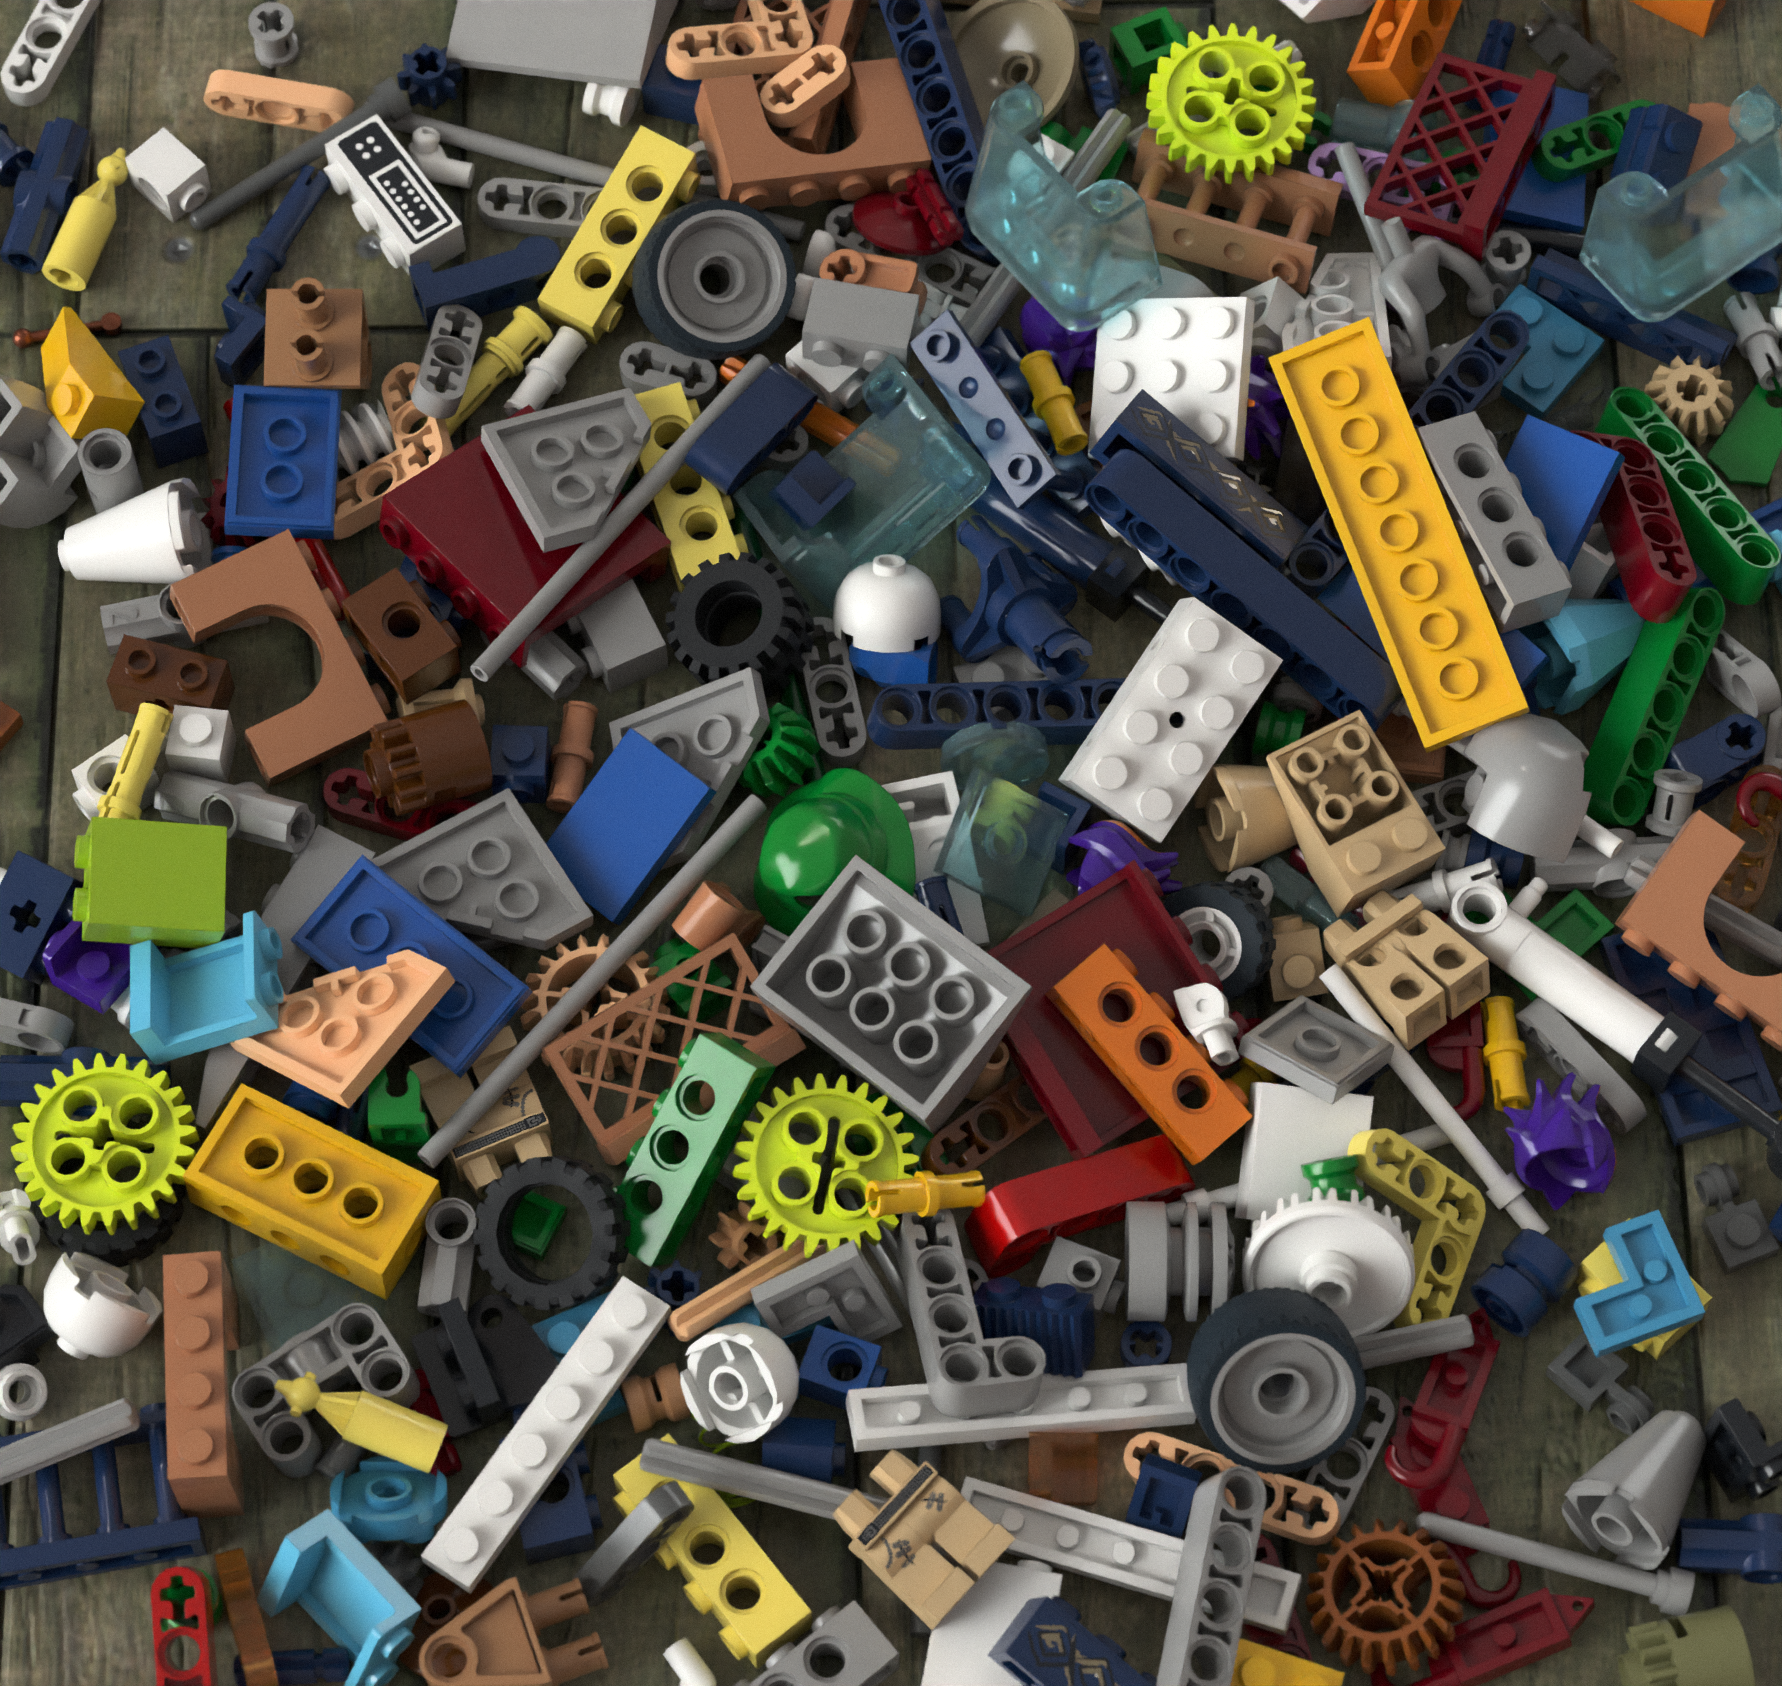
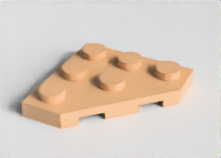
M409 949L387 955V964L359 972L356 966H352L314 978L313 987L289 995L284 993L283 1002L278 1004L279 1028L230 1042V1045L235 1051L350 1108L454 984L455 980L446 967Z

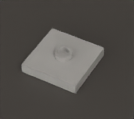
M1300 995L1242 1036L1238 1053L1333 1105L1388 1064L1395 1045L1311 999Z

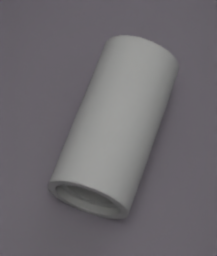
M101 428L90 432L83 438L78 447V460L96 514L145 493L130 441L122 432L112 428Z

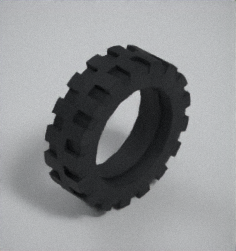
M130 1119L126 1127L140 1129L145 1127L148 1122L140 1119L138 1123ZM61 1134L56 1140L58 1141L62 1138H71V1136L68 1134ZM107 1137L106 1142H115L114 1137ZM96 1146L97 1150H104V1146ZM151 1147L149 1149L140 1151L142 1153L150 1154L155 1150V1148ZM71 1158L65 1161L58 1173L69 1175L70 1171L83 1159ZM177 1183L171 1184V1188L177 1198L175 1204L161 1198L155 1202L159 1218L154 1219L143 1211L138 1216V1229L133 1230L127 1224L117 1228L114 1235H109L107 1230L92 1231L90 1235H87L82 1226L77 1225L75 1222L68 1229L63 1228L59 1220L60 1210L47 1218L39 1207L42 1198L32 1201L35 1216L45 1236L53 1246L56 1245L60 1248L62 1254L67 1253L69 1259L74 1252H82L107 1263H112L115 1267H123L129 1265L128 1260L139 1256L140 1260L149 1257L154 1253L152 1249L159 1242L164 1245L173 1234L171 1227L175 1221L180 1222L183 1215L184 1207L182 1200L183 1197H186V1186Z
M562 1155L530 1158L522 1163H516L503 1171L504 1175L500 1179H494L486 1188L485 1192L489 1195L484 1202H479L475 1217L480 1218L478 1229H473L474 1245L479 1244L482 1254L477 1258L482 1270L489 1271L493 1277L490 1282L494 1288L500 1293L508 1292L511 1295L510 1300L522 1306L531 1305L538 1310L575 1306L596 1298L601 1294L600 1290L605 1286H610L619 1275L616 1269L620 1263H625L629 1251L628 1247H624L626 1236H631L630 1220L625 1221L623 1209L627 1207L622 1195L615 1194L611 1188L614 1184L613 1181L604 1172L597 1173L593 1170L594 1165L581 1159L573 1160L569 1156ZM549 1184L565 1187L579 1197L589 1213L593 1231L590 1253L581 1268L568 1278L555 1281L540 1278L525 1267L515 1251L512 1236L515 1211L524 1196L536 1187Z

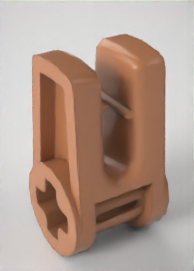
M839 249L824 258L820 265L819 275L823 279L919 295V316L926 304L927 287L925 283L918 281L919 268L917 263L913 261L862 253L851 249Z

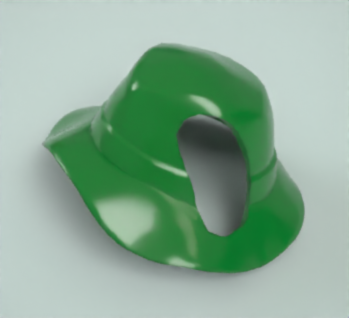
M837 768L827 772L820 779L788 794L773 809L765 827L762 848L753 877V893L756 903L773 929L790 937L813 908L797 900L796 897L824 895L855 855L859 856L909 895L914 896L916 867L910 827L897 801L885 788L858 770Z

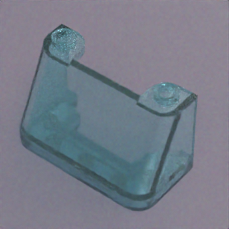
M1023 80L997 97L990 108L965 204V214L972 233L1060 325L1071 331H1089L1100 326L1163 285L1146 204L1128 184L1121 180H1101L1079 193L1056 170L1055 164L1046 156L1039 127L1044 118L1043 101Z
M1759 83L1732 102L1728 120L1729 126L1736 134L1733 148L1666 191L1648 174L1631 171L1616 176L1598 188L1579 260L1639 320L1660 322L1669 318L1782 242V108Z
M892 353L871 371L862 386V397L874 413L824 457L827 463L843 479L850 476L857 484L813 528L803 532L767 494L786 475L780 470L770 469L760 472L732 495L781 564L819 601L831 610H833L836 592L849 572L867 562H872L876 556L884 554L900 556L907 562L986 491L991 481V470L985 460L908 369Z

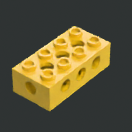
M243 1083L238 1087L183 1174L191 1203L385 1300L390 1296L427 1235L425 1219L429 1209L436 1202L442 1200L439 1180ZM263 1165H272L266 1169H257L258 1167ZM312 1189H322L314 1194H306V1192ZM363 1213L372 1214L369 1217L363 1219L355 1218L357 1215Z

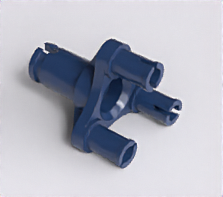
M981 515L971 516L972 522L980 531H977L965 519L958 527L957 540L978 560V567L981 571V588L972 613L956 595H947L940 599L941 627L952 638L953 648L966 662L974 664L986 660L994 652L1006 646L1019 647L1053 683L1062 685L1079 678L1088 669L1089 664L1086 660L1079 658L1080 654L1077 650L1083 656L1093 655V649L1091 644L1064 617L1074 608L1077 602L1078 592L1076 587L1062 574H1054L1035 552L1023 553L1011 539L1001 537Z

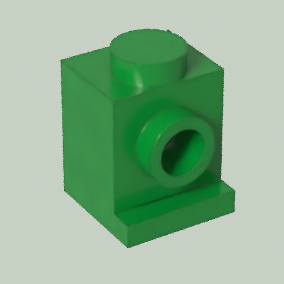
M1166 6L1110 28L1108 56L1130 95L1140 92V86L1150 82L1151 74L1158 73L1157 67L1160 56L1171 59V45L1173 42L1188 48L1189 34L1185 26L1181 22H1174Z
M674 938L665 942L653 954L655 962L651 963L649 967L658 966L659 970L655 974L656 978L699 953L700 950L688 942L683 943L680 938ZM711 959L705 983L733 990L730 979L727 975L722 974ZM699 967L695 969L697 973L693 977L687 979L696 981ZM672 983L666 987L669 998L666 1004L676 1017L687 1019L694 987ZM703 990L696 1022L703 1024L730 1007L732 997Z

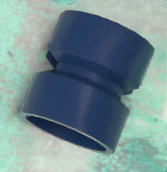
M1529 1228L1522 1229L1503 1250L1501 1257L1504 1264L1501 1266L1492 1263L1473 1283L1470 1289L1473 1299L1480 1308H1485L1487 1316L1501 1328L1518 1337H1527L1547 1315L1548 1307L1546 1302L1557 1303L1579 1277L1576 1266L1557 1244L1540 1232Z

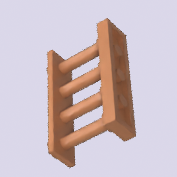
M1144 128L1139 139L1131 180L1141 184L1136 195L1115 189L1112 195L1105 237L1260 282H1266L1279 276L1296 292L1306 294L1317 251V246L1307 244L1306 242L1311 232L1330 237L1335 224L1344 184L1279 165L1274 166V172L1271 176L1264 173L1260 167L1255 168L1253 182L1250 183L1245 179L1242 171L1235 172L1231 184L1226 183L1223 171L1216 170L1210 181H1206L1204 175L1205 167L1198 165L1188 174L1185 172L1187 157L1182 156L1177 160L1170 161L1168 156L1171 143L1157 146L1155 143L1157 131ZM1160 190L1190 197L1186 209L1156 201ZM1210 204L1240 211L1236 223L1206 215ZM1260 218L1289 225L1290 229L1286 238L1257 230L1256 227Z

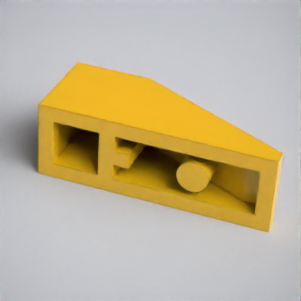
M63 307L41 348L47 407L71 438L83 440L87 434L101 428H112L127 436L145 401L75 311L70 307Z

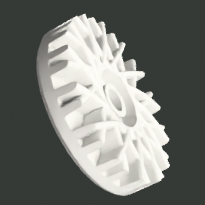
M1315 1187L1312 1192V1201L1299 1204L1298 1193H1294L1291 1196V1203L1284 1198H1280L1277 1201V1213L1271 1217L1264 1210L1261 1214V1220L1255 1219L1253 1221L1251 1239L1245 1237L1242 1250L1243 1287L1247 1293L1254 1289L1260 1290L1266 1287H1279L1282 1289L1286 1287L1291 1290H1300L1302 1293L1306 1292L1331 1308L1345 1324L1352 1338L1374 1334L1390 1324L1403 1311L1411 1297L1415 1283L1414 1247L1410 1241L1409 1231L1407 1230L1402 1233L1400 1218L1398 1216L1391 1217V1210L1388 1205L1383 1208L1381 1213H1378L1374 1210L1372 1197L1367 1196L1359 1202L1356 1190L1351 1191V1202L1337 1200L1335 1188H1330L1326 1197H1324L1320 1188Z

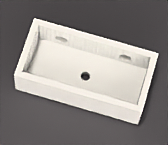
M1195 597L1179 599L1058 781L1114 820L1125 823L1144 841L1161 843L1283 659ZM1174 712L1180 713L1183 717V724L1179 728L1172 727L1169 722V718Z

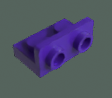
M72 919L64 929L58 930L52 935L42 954V958L52 985L104 1015L130 985V946L134 944L82 941V922L73 921ZM156 946V947H157L158 950L160 951L163 946Z

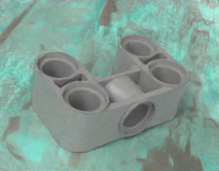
M364 1303L346 1305L311 1329L295 1335L285 1342L280 1349L250 1368L243 1370L236 1377L232 1385L234 1404L257 1442L274 1466L283 1475L290 1478H302L311 1474L315 1470L313 1466L323 1455V1446L320 1438L305 1416L312 1410L302 1412L300 1417L292 1416L290 1414L291 1407L287 1403L286 1397L274 1388L277 1380L293 1381L296 1378L304 1377L306 1372H311L316 1375L315 1382L322 1393L333 1392L348 1381L351 1385L359 1381L366 1392L408 1409L413 1402H416L420 1395V1382L414 1369L379 1314L371 1306ZM364 1327L374 1329L371 1338L366 1343L361 1345L350 1344V1339L357 1330ZM392 1372L402 1373V1379L395 1388L389 1391L378 1390L381 1379ZM275 1390L274 1398L267 1406L252 1408V1402L260 1392ZM294 1435L303 1436V1442L298 1450L291 1454H280V1448L287 1438Z

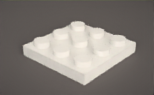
M1248 297L1100 299L1088 458L1098 461L1089 452L1116 418L1143 389L1228 461H1243L1255 301Z

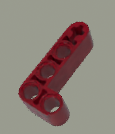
M1580 430L1570 431L1618 451L1626 457L1601 506L1599 515L1633 610L1650 622L1667 623L1671 621L1696 580L1697 574L1655 455L1644 443L1633 438Z

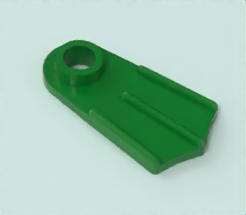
M1775 376L1771 377L1775 390H1765L1758 383L1707 454V461L1721 472L1730 485L1749 484L1765 488L1782 451V407L1774 408L1766 402L1770 397L1782 399V387L1780 388Z

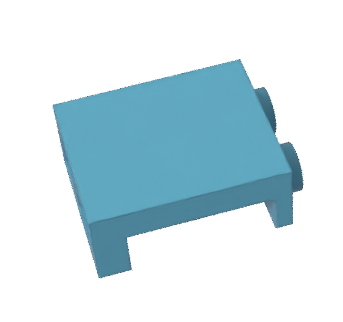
M253 910L243 913V935L165 958L151 939L130 946V1035L154 1065L279 1028L278 1004L283 1002L284 993L277 972V960L283 956V948L277 931L273 927H267L256 911Z
M326 1509L285 1536L256 1600L271 1618L297 1601L339 1647L346 1648L350 1659L355 1664L344 1686H385L398 1671V1666L395 1664L398 1656L414 1639V1634L411 1630L422 1610L416 1601L329 1509Z

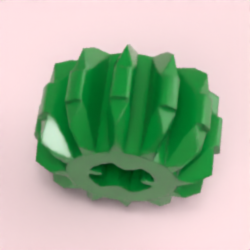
M779 702L772 708H767L770 723L737 780L744 788L748 787L756 795H761L765 799L773 793L785 797L792 783L803 785L801 776L805 770L817 767L812 756L821 748L814 736L815 730L811 727L812 724L801 713L797 714L790 707L784 706Z

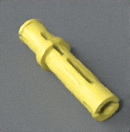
M151 703L140 704L134 726L119 760L111 786L107 794L100 797L97 804V809L100 811L98 817L140 819L142 810L139 806L143 793L156 764L165 735L174 718V715L169 713L167 709Z

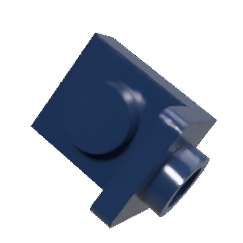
M227 296L221 305L227 327L231 331H228L219 341L214 357L221 381L234 389V385H244L264 361L266 312L252 302L242 304L231 296Z
M1148 1453L1142 1463L1125 1522L1182 1539L1188 1526L1193 1496L1197 1486L1200 1484L1203 1472Z

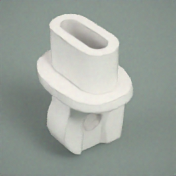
M1209 983L1196 984L1173 991L1185 1026L1199 1044L1202 1043L1204 1046H1207L1211 1059L1220 1066L1228 1065L1238 1060L1239 1055L1232 1038L1238 1034L1239 1029L1236 1022L1229 1018V1005L1224 994Z
M15 1188L11 1191L0 1192V1245L8 1253H12L16 1264L28 1265L36 1258L35 1246L40 1239V1227L34 1214L32 1202L29 1200L26 1192Z

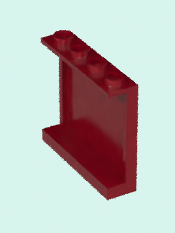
M527 405L506 419L536 411L530 405ZM481 435L386 493L382 499L379 529L386 542L391 547L400 549L416 565L418 572L425 581L439 587L451 599L456 611L463 618L471 619L487 635L490 644L584 543L543 553L482 444ZM621 493L616 498L608 515L625 498ZM640 512L509 658L521 669L527 665L530 645L637 574L648 584L664 575L671 541Z
M1135 859L1112 876L986 952L1033 988L1001 1041L1006 1044L1011 1060L1044 1113H1046L1074 1161L1087 1157L1150 1116L1045 994L1104 943L1111 951L1116 948L1121 950L1132 961L1138 971V975L1134 978L1148 994L1154 991L1168 1003L1175 1014V1018L1171 1021L1185 1038L1192 1034L1182 1020L1173 991L1196 984L1209 983L1223 992L1222 983L1212 967L1207 963L1201 965L1189 947L1193 944V938L1185 923L1177 915L1170 917L1159 898L1163 897V890L1158 880L1148 868L1141 870ZM1114 994L1104 997L1103 1010L1106 1016L1115 1022H1125L1129 1015L1126 1001ZM1229 1010V1018L1236 1022L1239 1029L1238 1034L1232 1038L1238 1052L1242 1036L1251 1031V1029L1238 1011L1231 1013ZM1151 1037L1142 1039L1140 1043L1142 1058L1151 1065H1162L1166 1056L1162 1043ZM1238 1053L1239 1059L1231 1064L1220 1066L1213 1060L1208 1064L1218 1075L1245 1057ZM1180 1081L1177 1087L1178 1099L1198 1086L1192 1081Z

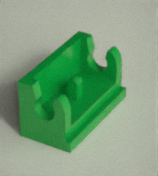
M384 1066L368 1085V1127L374 1148L405 1164L424 1163L417 1153L432 1137L428 1115L421 1107V1086L418 1076L414 1071H409L406 1079L408 1091L401 1097H392L387 1093L389 1082Z

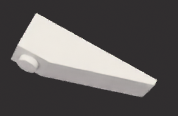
M1374 252L1326 253L1310 281L1308 296L1305 300L1298 302L1292 324L1286 323L1282 330V352L1369 317L1392 372V352L1385 297L1381 294L1378 284L1381 268Z

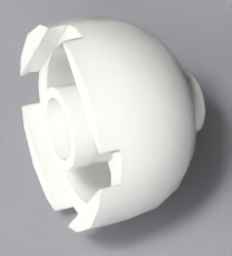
M892 554L879 555L872 562L858 566L847 574L836 592L833 606L834 634L840 640L842 632L853 636V647L881 653L908 652L914 650L915 640L928 636V645H930L940 635V599L931 578L916 566L906 563L905 559Z
M74 1252L70 1259L67 1253L62 1254L52 1270L44 1288L43 1308L49 1326L60 1336L57 1340L58 1346L68 1354L85 1360L89 1354L104 1358L121 1356L139 1345L152 1330L161 1315V1303L145 1286H143L139 1295L125 1284L129 1275L121 1269L91 1255Z
M745 1322L729 1324L712 1330L689 1346L685 1356L690 1354L688 1368L681 1372V1387L688 1408L698 1423L710 1432L717 1428L723 1434L731 1436L726 1441L735 1444L753 1442L779 1425L789 1415L798 1394L799 1371L794 1355L786 1343L771 1330Z

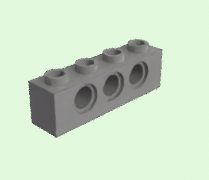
M1475 411L1417 428L1416 433L1489 612L1500 633L1502 634L1559 616L1572 589L1569 571L1562 561L1557 560L1547 542L1543 523L1538 517L1532 515L1523 499L1518 478L1507 470L1502 461L1493 433L1489 429L1484 428Z
M853 1600L842 1610L838 1605H835L820 1615L811 1626L814 1633L799 1645L795 1646L793 1642H789L780 1647L766 1661L765 1666L768 1670L753 1682L749 1683L747 1679H742L733 1686H878L899 1669V1652L857 1602ZM825 1655L835 1656L844 1664L842 1671L831 1678L818 1676L813 1672L811 1666L816 1659Z

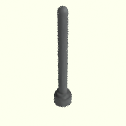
M392 77L385 79L373 87L374 93L367 97V104L192 212L190 215L191 226L197 230H204L296 173L303 166L312 163L326 154L324 144L372 116L378 114L384 123L390 119L394 123L412 112L404 94Z

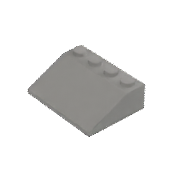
M458 0L446 52L447 64L459 63L460 67L641 89L678 0Z
M857 855L852 858L750 986L763 1004L883 1096L886 1095L888 1100L934 1135L970 1092L1033 989L1028 983Z

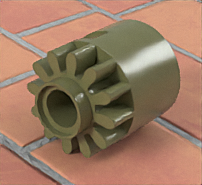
M1729 1605L1628 1627L1629 1633H1626L1625 1636L1630 1650H1627V1653L1618 1655V1669L1622 1686H1756L1746 1637L1735 1611Z

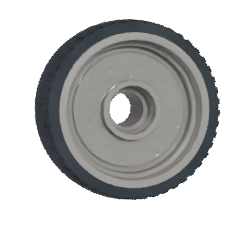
M722 199L702 200L687 204L669 213L645 237L633 266V297H635V305L639 315L643 318L644 324L665 346L683 355L698 359H727L744 354L761 345L772 336L784 321L795 295V262L792 259L793 254L791 253L790 246L785 241L786 238L782 235L780 229L775 227L773 222L763 213H759L755 208L736 201ZM704 268L715 271L719 276L721 287L716 295H711L702 288L700 274Z
M1266 1287L1260 1290L1254 1289L1248 1293L1244 1292L1242 1295L1232 1297L1230 1301L1224 1302L1221 1307H1217L1207 1317V1320L1200 1325L1199 1331L1197 1330L1195 1338L1191 1342V1349H1189L1187 1359V1384L1195 1415L1212 1444L1220 1453H1223L1228 1460H1232L1236 1465L1249 1467L1255 1472L1261 1471L1265 1474L1298 1472L1304 1468L1308 1469L1312 1465H1318L1322 1460L1330 1458V1455L1338 1452V1449L1346 1444L1347 1439H1350L1353 1431L1357 1429L1366 1402V1381L1358 1348L1345 1324L1331 1308L1315 1296L1312 1297L1306 1292L1302 1293L1300 1290H1291L1286 1287L1284 1289Z

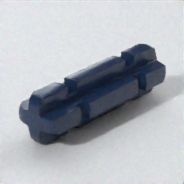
M1499 18L1490 21L1485 34L1486 38L1482 43L1476 63L1504 70L1508 58L1507 55L1515 37L1516 27L1512 22H1504ZM1477 98L1464 102L1468 109H1476L1481 113L1484 112Z
M343 1647L323 1648V1653L316 1654L315 1649L267 1651V1657H261L259 1652L238 1653L234 1659V1679L237 1686H261V1681H268L269 1686L317 1683V1678H324L325 1683L345 1682L350 1675V1656L347 1649Z

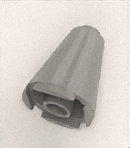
M1660 1411L1569 1486L1564 1495L1567 1496V1499L1562 1504V1514L1572 1532L1585 1546L1597 1553L1601 1546H1604L1609 1551L1618 1555L1613 1563L1643 1571L1658 1567L1669 1552L1707 1445L1700 1423L1692 1415L1684 1411Z

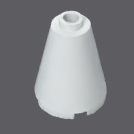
M188 478L174 479L66 528L64 539L58 542V556L62 568L65 571H71L77 580L171 584L214 565L211 562V552L213 551V540L210 538L211 530L206 528L200 521L206 512L196 513L191 498L201 497L197 487Z

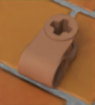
M704 880L672 923V927L684 940L700 951L733 932L745 949L761 931L765 923V917L756 910L745 908L731 894V888L723 881L717 883Z

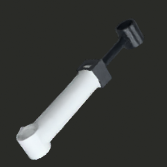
M1540 877L1533 878L1529 885L1524 886L1509 905H1507L1504 894L1496 886L1487 882L1474 881L1465 884L1457 890L1452 900L1447 920L1448 926L1489 958V961L1633 1063L1630 1072L1661 1095H1663L1675 1078L1680 1076L1768 1139L1765 1144L1768 1146L1766 1161L1774 1175L1782 1180V1120L1773 1116L1692 1058L1703 1033L1672 1011H1669L1665 1017L1526 919L1539 904L1542 895L1548 889V884L1544 879ZM1470 911H1479L1485 914L1490 921L1485 924H1474L1464 914Z

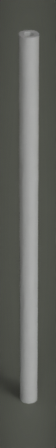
M410 113L395 123L391 119L384 123L388 128L413 134L420 127H431L440 134L439 142L600 187L605 186L614 171L613 168L415 113ZM654 187L643 188L639 191L656 194L662 193ZM695 192L688 203L681 201L677 208L702 200L720 198ZM764 210L758 211L770 219L775 227L780 229L785 238L801 242L806 222Z
M755 354L605 518L595 538L585 541L471 665L470 670L477 679L483 682H487L677 473L685 464L684 461L689 450L703 432L771 366L766 357L761 354Z
M752 794L749 795L421 1148L417 1154L425 1164L434 1169L541 1054V1048L553 1041L767 810L765 804L758 797Z

